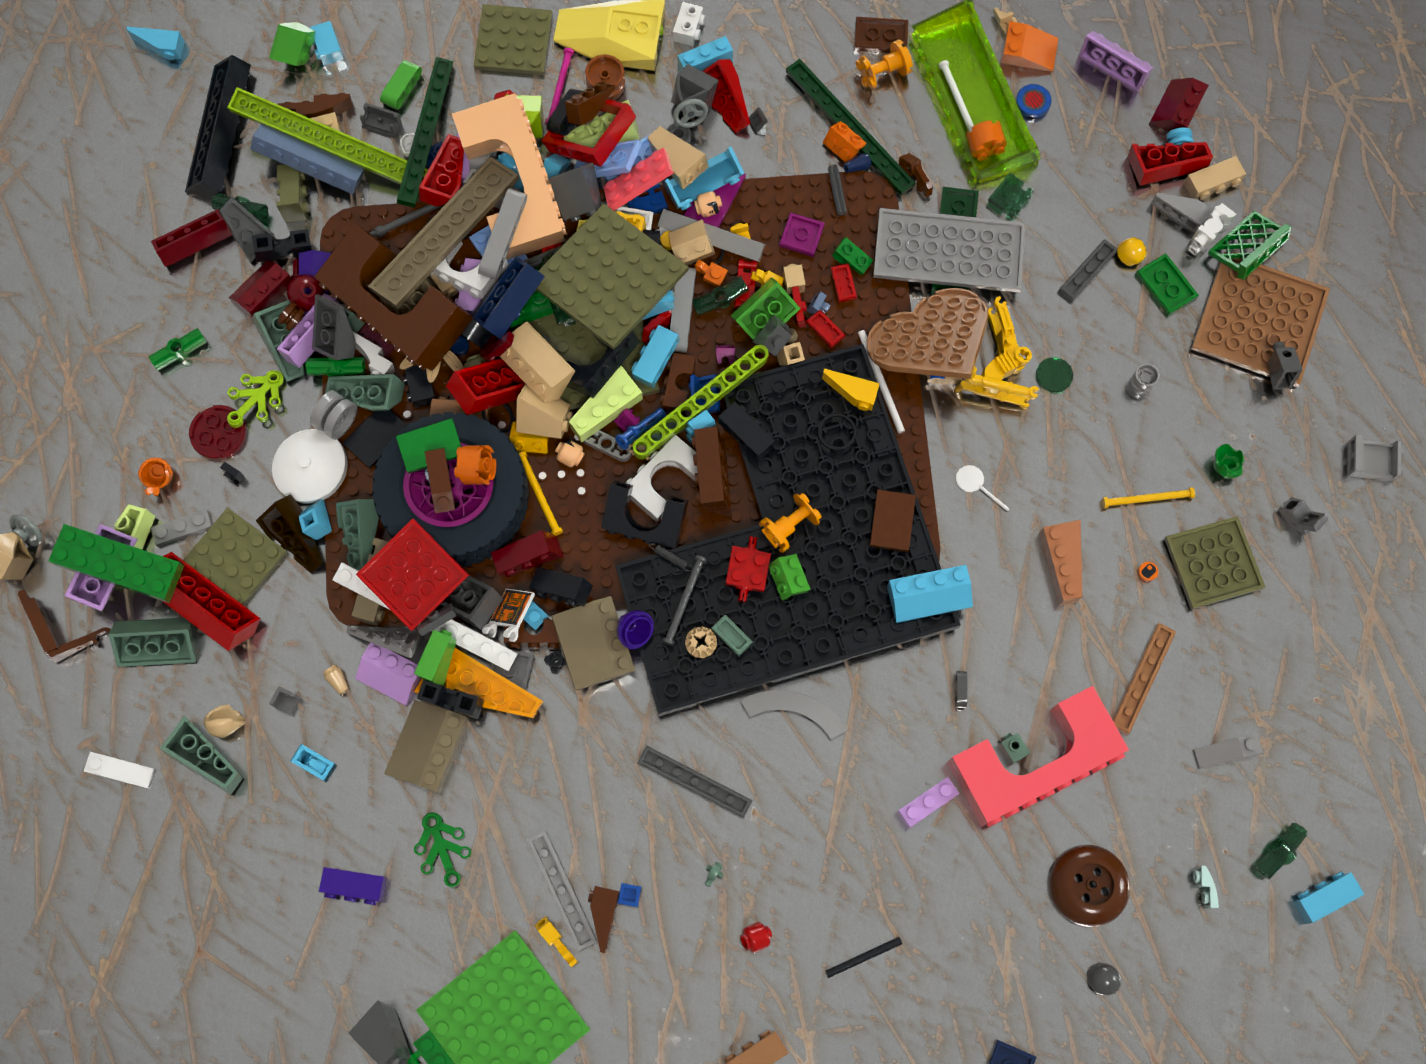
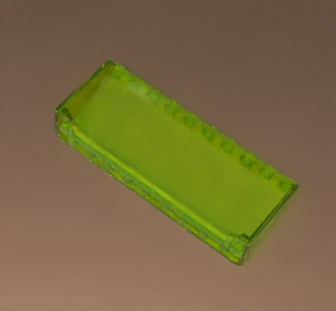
M964 0L912 25L914 31L911 33L915 43L918 42L920 45L917 48L921 58L925 57L926 59L924 65L927 72L931 71L933 75L930 79L933 86L939 89L937 95L940 102L944 101L946 105L943 107L947 117L951 116V128L953 132L957 131L959 135L956 139L960 148L964 146L966 152H963L967 163L971 162L972 167L969 169L973 178L977 177L980 180L1040 160L1038 146L1024 121L981 25L978 14L974 9L973 1ZM948 60V67L973 124L976 125L989 120L992 123H996V121L1001 123L1007 142L1004 153L988 156L983 161H978L976 157L972 156L966 138L968 129L944 73L939 69L938 64L941 61Z

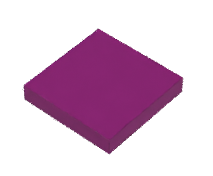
M790 212L779 247L814 257L825 223Z

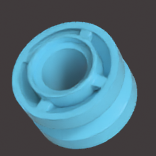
M1176 128L1169 131L1166 135L1167 142L1173 143V145L1193 142L1192 130L1189 128Z

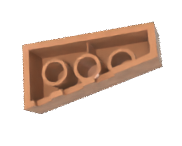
M1081 520L1043 527L1039 532L1058 605L1076 603L1082 598Z

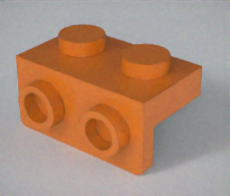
M841 121L830 127L822 142L845 163L854 158L858 151L866 145V142L859 135L855 134Z

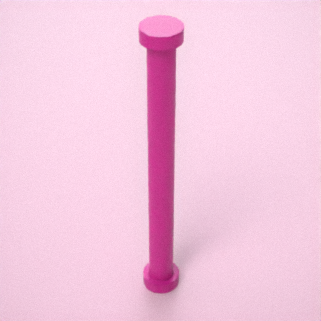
M564 48L563 51L564 58L549 116L545 121L546 126L560 102L570 59L574 54V50L571 48Z

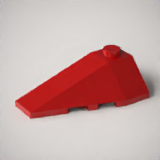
M731 59L717 60L702 71L719 80L712 107L715 110L717 109L724 121L735 133H738L750 125L739 77Z
M451 134L446 136L419 186L420 201L436 207L442 206L461 189L464 149L459 137Z

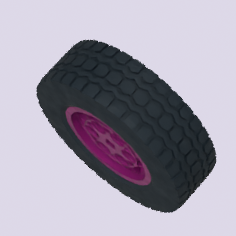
M443 412V414H432L431 417L425 416L418 419L419 421L417 422L414 421L408 424L407 428H403L396 433L397 436L452 418L461 447L466 445H489L493 449L494 453H491L492 459H496L495 478L489 481V485H465L454 474L457 458L447 461V465L450 468L451 485H453L454 502H459L460 505L453 511L435 513L434 504H432L431 488L427 486L429 481L426 479L425 469L407 473L397 439L393 436L388 442V446H385L381 458L379 457L376 464L377 469L374 470V482L372 483L373 501L377 515L391 538L414 518L460 566L468 567L472 566L473 563L478 564L485 561L484 559L491 558L492 552L505 547L506 543L509 544L515 537L514 534H517L528 507L529 488L527 476L519 453L513 443L503 432L501 433L500 429L493 424L491 425L490 422L482 418L480 420L479 417L470 414L467 416L466 413L456 412L454 414L453 412ZM467 489H474L472 494H464Z

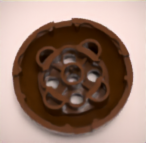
M1079 845L1064 851L1055 860L1048 877V890L1053 905L1064 918L1079 926L1099 927L1115 920L1125 909L1130 896V880L1123 863L1112 852L1096 845ZM1094 868L1100 869V876L1094 875ZM1076 874H1080L1082 876V881L1080 883L1076 882L1074 879V876ZM1089 882L1094 883L1093 889L1089 887ZM1103 887L1108 890L1107 896L1101 894ZM1085 893L1090 897L1087 903L1082 900V895Z

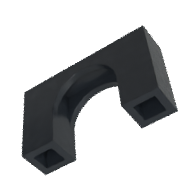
M633 331L614 350L594 335L601 345L607 347L605 354L601 359L589 366H579L567 361L575 370L567 387L594 398L640 343Z
M614 481L610 485L601 529H605L610 534H623L628 539H642L647 544H660L665 549L676 548L680 541L689 500L670 495L666 499L661 523L654 527H644L637 524L629 512L633 485Z

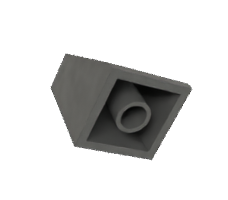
M593 163L548 178L564 221L568 219L571 222L581 219L580 215L585 213L587 216L593 215L602 206Z
M377 1000L351 1029L349 1034L377 1064H408L411 1055L396 1010L392 1006Z

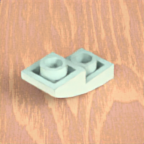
M1206 866L1196 867L1193 873V880L1196 883V888H1204L1202 903L1205 904V909L1219 908L1216 887Z

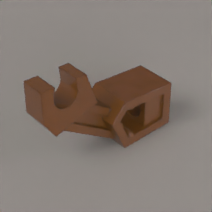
M910 153L900 156L899 165L910 177L915 176L917 179V190L919 192L925 191L924 196L926 197L932 195L933 185L922 169L921 160Z

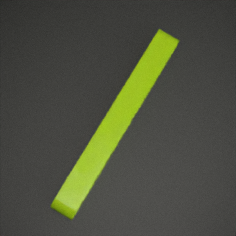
M763 345L754 346L639 437L633 444V454L635 457L645 459L684 429L688 421L704 410H708L767 362L768 349ZM761 352L764 354V358L758 359L754 354ZM747 364L750 369L744 371L740 368V365ZM731 375L735 378V381L728 382L725 377ZM718 387L721 391L718 394H714L710 389ZM702 398L706 403L700 406L696 403L697 399ZM688 410L691 412V415L683 417L681 412ZM674 422L677 426L674 429H669L666 424ZM658 433L662 438L659 441H654L651 436ZM640 445H644L647 448V450L643 453H640L636 450V448Z

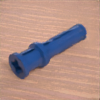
M658 408L636 426H629L623 434H618L615 437L618 446L623 450L628 449L631 443L666 417L665 411L662 408Z

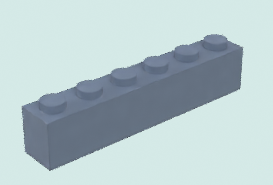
M261 124L252 137L251 150L348 193L354 194L361 183L364 168L269 126Z

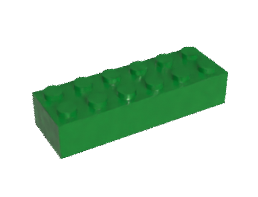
M63 524L48 560L55 566L167 603L171 601L184 568L178 561Z

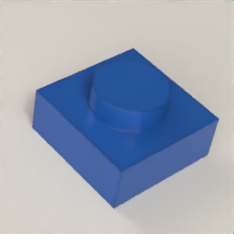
M621 883L618 904L638 907L642 887Z

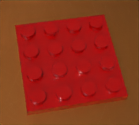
M414 518L356 573L361 581L411 631L425 620L469 576Z

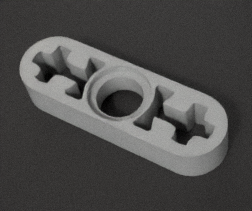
M600 430L593 434L594 438L590 437L589 440L583 441L584 444L621 462L628 461L632 456V453H629L631 447L626 449L627 455L623 454V456H620V452L615 449V444H617L615 437ZM610 440L612 442L611 447L603 448L601 446L602 441Z

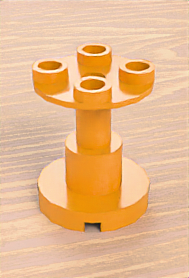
M898 39L890 44V53L882 56V61L871 65L869 60L863 55L859 57V60L855 61L857 69L862 74L861 82L865 88L869 87L874 90L877 86L875 75L884 71L890 73L897 70L902 76L912 73L913 70L910 69L913 67L911 55L906 46L902 47V40Z
M804 493L793 495L798 509L788 517L782 516L774 523L765 517L759 522V526H764L762 529L763 534L775 548L780 547L779 551L781 553H784L790 547L786 538L795 531L794 526L805 518L814 525H819V519L822 518L819 511L815 508L812 509L808 504L810 501Z

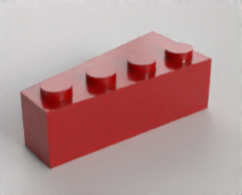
M1207 142L1183 143L1182 145L1166 143L1155 146V143L1147 144V146L1131 144L1128 154V160L1140 186L1197 172L1209 167L1213 158Z

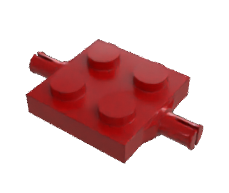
M753 536L749 537L748 547L732 546L725 585L734 586L740 590L738 599L740 602H746L748 591L764 592L771 553L757 550L756 543L758 538L754 537L753 539Z

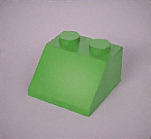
M299 22L278 24L269 58L295 66L306 65L310 57L309 52L314 43L316 31Z

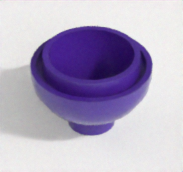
M633 610L622 615L617 625L618 640L629 649H637L643 646L652 636L654 630L653 619L649 614L640 610Z

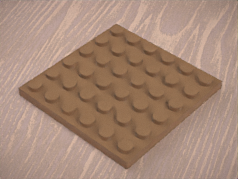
M1241 258L1232 259L1236 264L1242 262ZM1220 262L1191 350L1270 377L1268 360L1274 351L1273 344L1284 342L1285 347L1295 348L1302 366V372L1293 385L1299 387L1330 288L1262 264L1242 280L1237 277V271Z

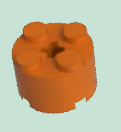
M991 120L984 121L971 127L972 131L970 133L966 132L971 154L978 161H983L988 156L1000 155L1005 152L1007 142L999 121H996V123H992Z
M489 445L458 447L456 452L457 466L454 469L455 477L459 478L465 485H489V481L493 480L496 474V459H492L491 453H494L493 449Z

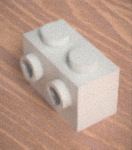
M685 2L682 3L673 30L674 42L694 46L695 40H698L700 37V25L703 26L705 21L703 7Z

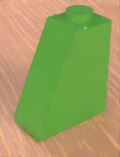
M443 629L440 632L433 630L414 672L416 676L444 686L457 641L451 637L452 633Z

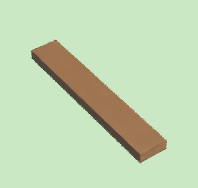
M1161 623L1156 625L1113 718L1116 728L1126 735H1129L1176 634L1175 630Z

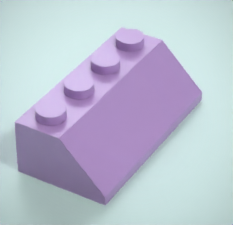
M1095 31L1087 34L1079 53L1081 58L1137 92L1149 78L1154 68L1146 61H1142L1133 53L1127 52L1118 44L1109 41Z
M99 524L95 532L96 535L133 547L138 540L102 524ZM75 573L64 596L90 608L103 611L115 585Z

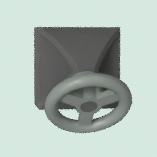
M689 64L677 74L671 103L677 105L673 113L674 122L683 128L695 127L705 120L708 111L711 109L719 81ZM682 110L684 116L680 120L678 115ZM698 117L695 121L687 122L690 118Z

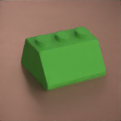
M771 278L731 316L754 340L774 314L786 323L801 308L780 284Z

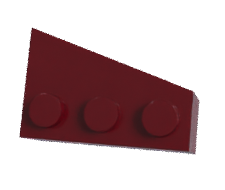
M543 530L491 553L497 573L506 578L513 577L518 572L564 557L557 536Z

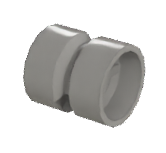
M1149 363L1138 366L1129 380L1130 389L1135 394L1146 395L1153 389L1160 377L1156 366Z

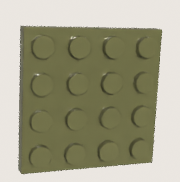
M483 4L473 65L474 69L544 75L553 16L552 10Z
M227 507L183 561L244 606L288 552Z
M1238 516L1172 534L1164 538L1191 610L1265 588L1264 581Z

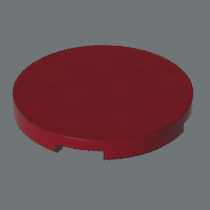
M213 405V407L201 413L199 412L194 417L189 427V438L193 448L199 455L210 460H224L240 451L247 438V426L245 421L238 428H233L229 425L227 416L230 412L236 411L235 409L225 405ZM238 416L232 417V420L238 419Z

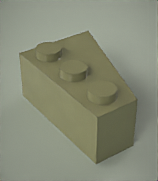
M284 164L277 165V184L279 183L277 196L280 195V201L276 202V206L285 223L307 220L306 213H309L308 202H305V197L308 196L307 187L304 185L306 174Z

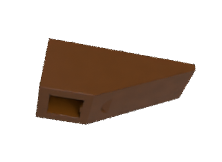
M604 81L598 82L596 86L587 88L584 92L573 95L571 99L565 101L568 123L582 126L593 120L615 89V85L607 84Z

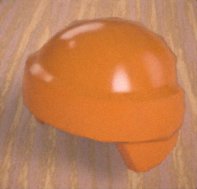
M158 457L147 459L142 463L138 471L140 481L147 487L144 491L146 495L153 493L155 496H158L160 489L170 482L173 475L169 463Z

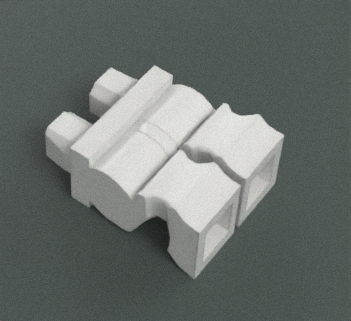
M1223 203L1215 206L1204 225L1201 224L1190 240L1191 245L1187 250L1194 256L1200 251L1204 253L1218 233L1225 231L1237 214Z

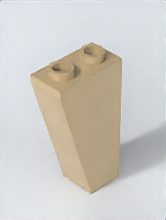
M661 126L647 137L653 153L663 147L668 152L673 170L671 176L683 190L709 167L706 155Z

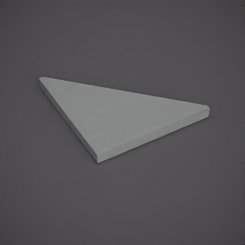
M347 626L348 634L409 658L413 657L422 638L417 628L411 631L409 628Z

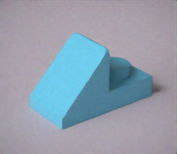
M532 601L523 619L534 630H537L542 625L543 620L549 616Z
M300 744L290 760L323 781L334 765L333 762L303 744Z

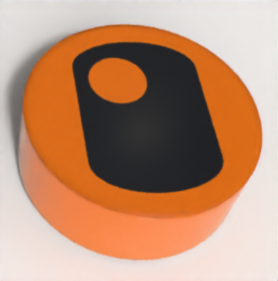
M1144 562L1139 566L1137 573L1141 580L1151 582L1157 577L1158 568L1152 562Z

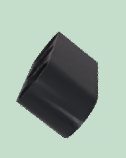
M573 88L567 91L547 122V129L550 133L562 136L570 133L575 124L568 123L565 101L571 99L573 95L584 91Z

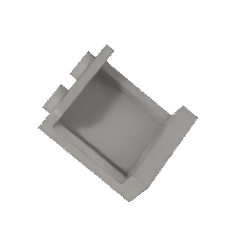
M1355 435L1349 440L1348 476L1394 482L1403 474L1404 470L1403 465H1401V458L1404 453L1402 441L1397 440L1394 443L1364 440L1363 435Z

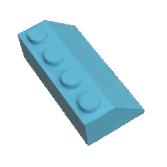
M967 565L889 580L887 585L896 623L973 607L972 588Z

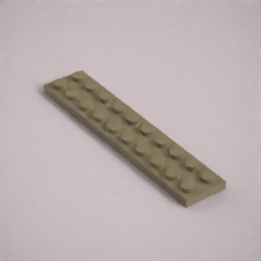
M490 157L368 286L369 289L398 309L506 194L507 190L511 189L520 179L519 175Z

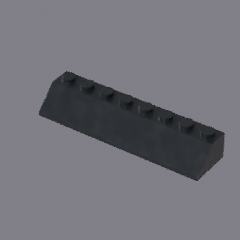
M230 55L214 65L185 193L213 197L222 193L225 189V176L229 172L228 163L233 154L232 146L236 140V128L240 123L239 115L229 111L227 107L236 87L247 91L246 84L251 75L249 72L251 64L234 55Z

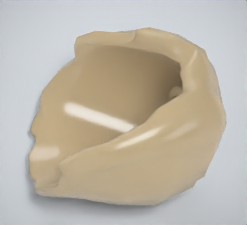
M229 704L218 706L204 717V726L208 733L219 738L231 735L238 728L246 724L241 713L233 710Z

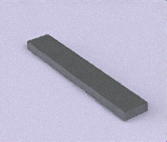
M647 745L637 764L742 819H744L753 801Z

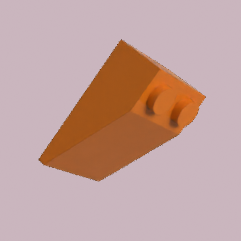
M1009 21L1001 63L1053 72L1059 38L1028 24Z

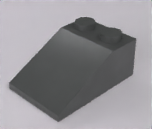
M319 294L315 295L312 349L334 360L353 358L355 337L343 305Z
M468 576L439 606L443 608L451 603L455 609L456 617L482 630L503 598L493 587Z

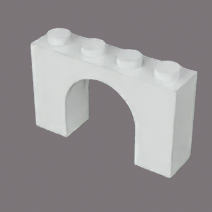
M461 241L429 276L433 274L445 284L448 282L457 290L468 292L473 298L483 299L497 280L478 274L479 265L467 272H458L450 268L453 257L463 245ZM506 259L499 277L508 266V262Z
M677 435L667 441L659 452H654L650 457L651 461L647 465L643 464L633 479L630 478L626 481V484L633 485L631 500L657 523L662 520L666 500L651 485V479L655 472L663 467L673 466L681 469L694 481L695 473H698L697 466H694L693 455L696 452Z

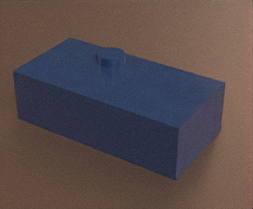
M516 256L479 307L473 319L501 339L512 322L519 318L522 308L545 276Z

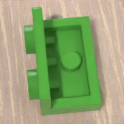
M797 554L779 557L769 564L770 573L773 576L777 591L782 600L811 590Z

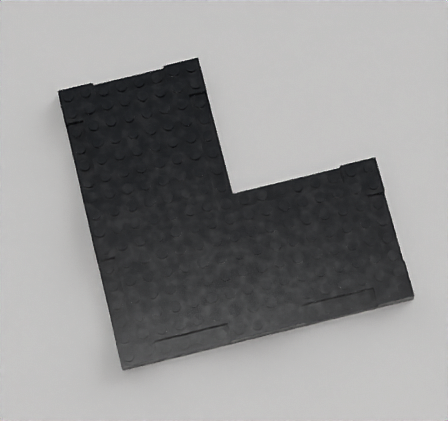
M864 344L753 374L723 397L726 409L734 402L738 405H743L748 411L747 414L751 418H756L760 422L761 428L765 432L769 431L775 438L774 448L758 462L738 443L762 519L766 517L774 523L782 516L788 517L798 509L793 495L804 493L810 501L808 504L812 509H817L822 516L819 519V525H814L805 518L794 526L795 531L786 538L790 547L784 553L779 551V546L775 548L763 534L762 529L764 526L755 525L668 550L688 562L685 569L680 568L659 554L615 565L628 612L633 610L644 611L651 616L654 622L652 636L646 644L639 647L658 716L960 627L961 624L956 611L900 623L895 621L887 588L889 580L942 569L917 497L915 498L909 552L870 547L877 490L916 494L879 388L872 411H863L853 406L822 379L824 369L877 383ZM830 414L846 415L856 426L855 440L850 447L844 450L835 451L828 449L821 443L818 437L820 422ZM832 417L823 423L821 436L828 445L842 447L852 440L853 428L846 419ZM753 536V539L757 537L756 549L771 553L769 564L779 557L797 554L811 590L782 600L768 567L764 592L748 591L746 602L738 601L740 590L734 586L725 585L732 546L748 547L749 537ZM695 556H702L707 560L702 565L675 633L673 646L664 644L662 639L666 637L692 572L690 570H692L696 562ZM724 615L753 641V644L739 657L717 635L715 651L705 658L692 656L685 645L688 632L695 627L702 626L711 629ZM706 636L702 637V639L696 638L698 641L696 649L700 645H706Z

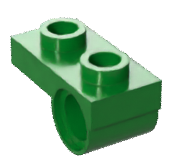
M847 237L841 240L832 254L836 261L841 264H849L859 275H863L873 261Z

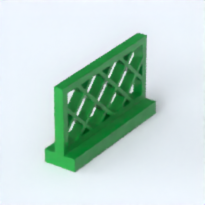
M1253 211L1209 250L1208 255L1237 271V277L1244 280L1289 239L1292 227L1286 223L1280 226L1258 212ZM1255 218L1261 224H1251V220ZM1266 228H1272L1276 231L1266 233ZM1249 229V234H1240V230ZM1252 229H1262L1263 233H1253ZM1264 238V242L1255 243L1254 239ZM1237 239L1238 244H1229L1228 241ZM1241 239H1251V243H1242ZM1253 248V252L1244 253L1243 249ZM1226 249L1227 254H1220L1216 251ZM1230 249H1239L1240 253L1230 254ZM1241 258L1242 262L1236 264L1232 259Z

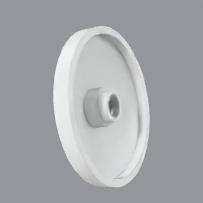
M306 429L289 436L275 453L272 463L273 480L277 488L285 496L291 494L298 503L310 504L316 503L321 499L325 500L338 490L345 479L348 467L347 455L342 444L338 440L325 435L324 431Z

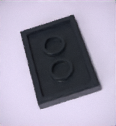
M391 410L375 411L343 442V445L371 469L377 463L379 457L381 458V453L385 446H388V442L393 436L396 437V433L401 429L407 428V425Z

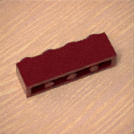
M219 209L152 240L151 243L162 263L167 267L226 239L232 233L220 215Z

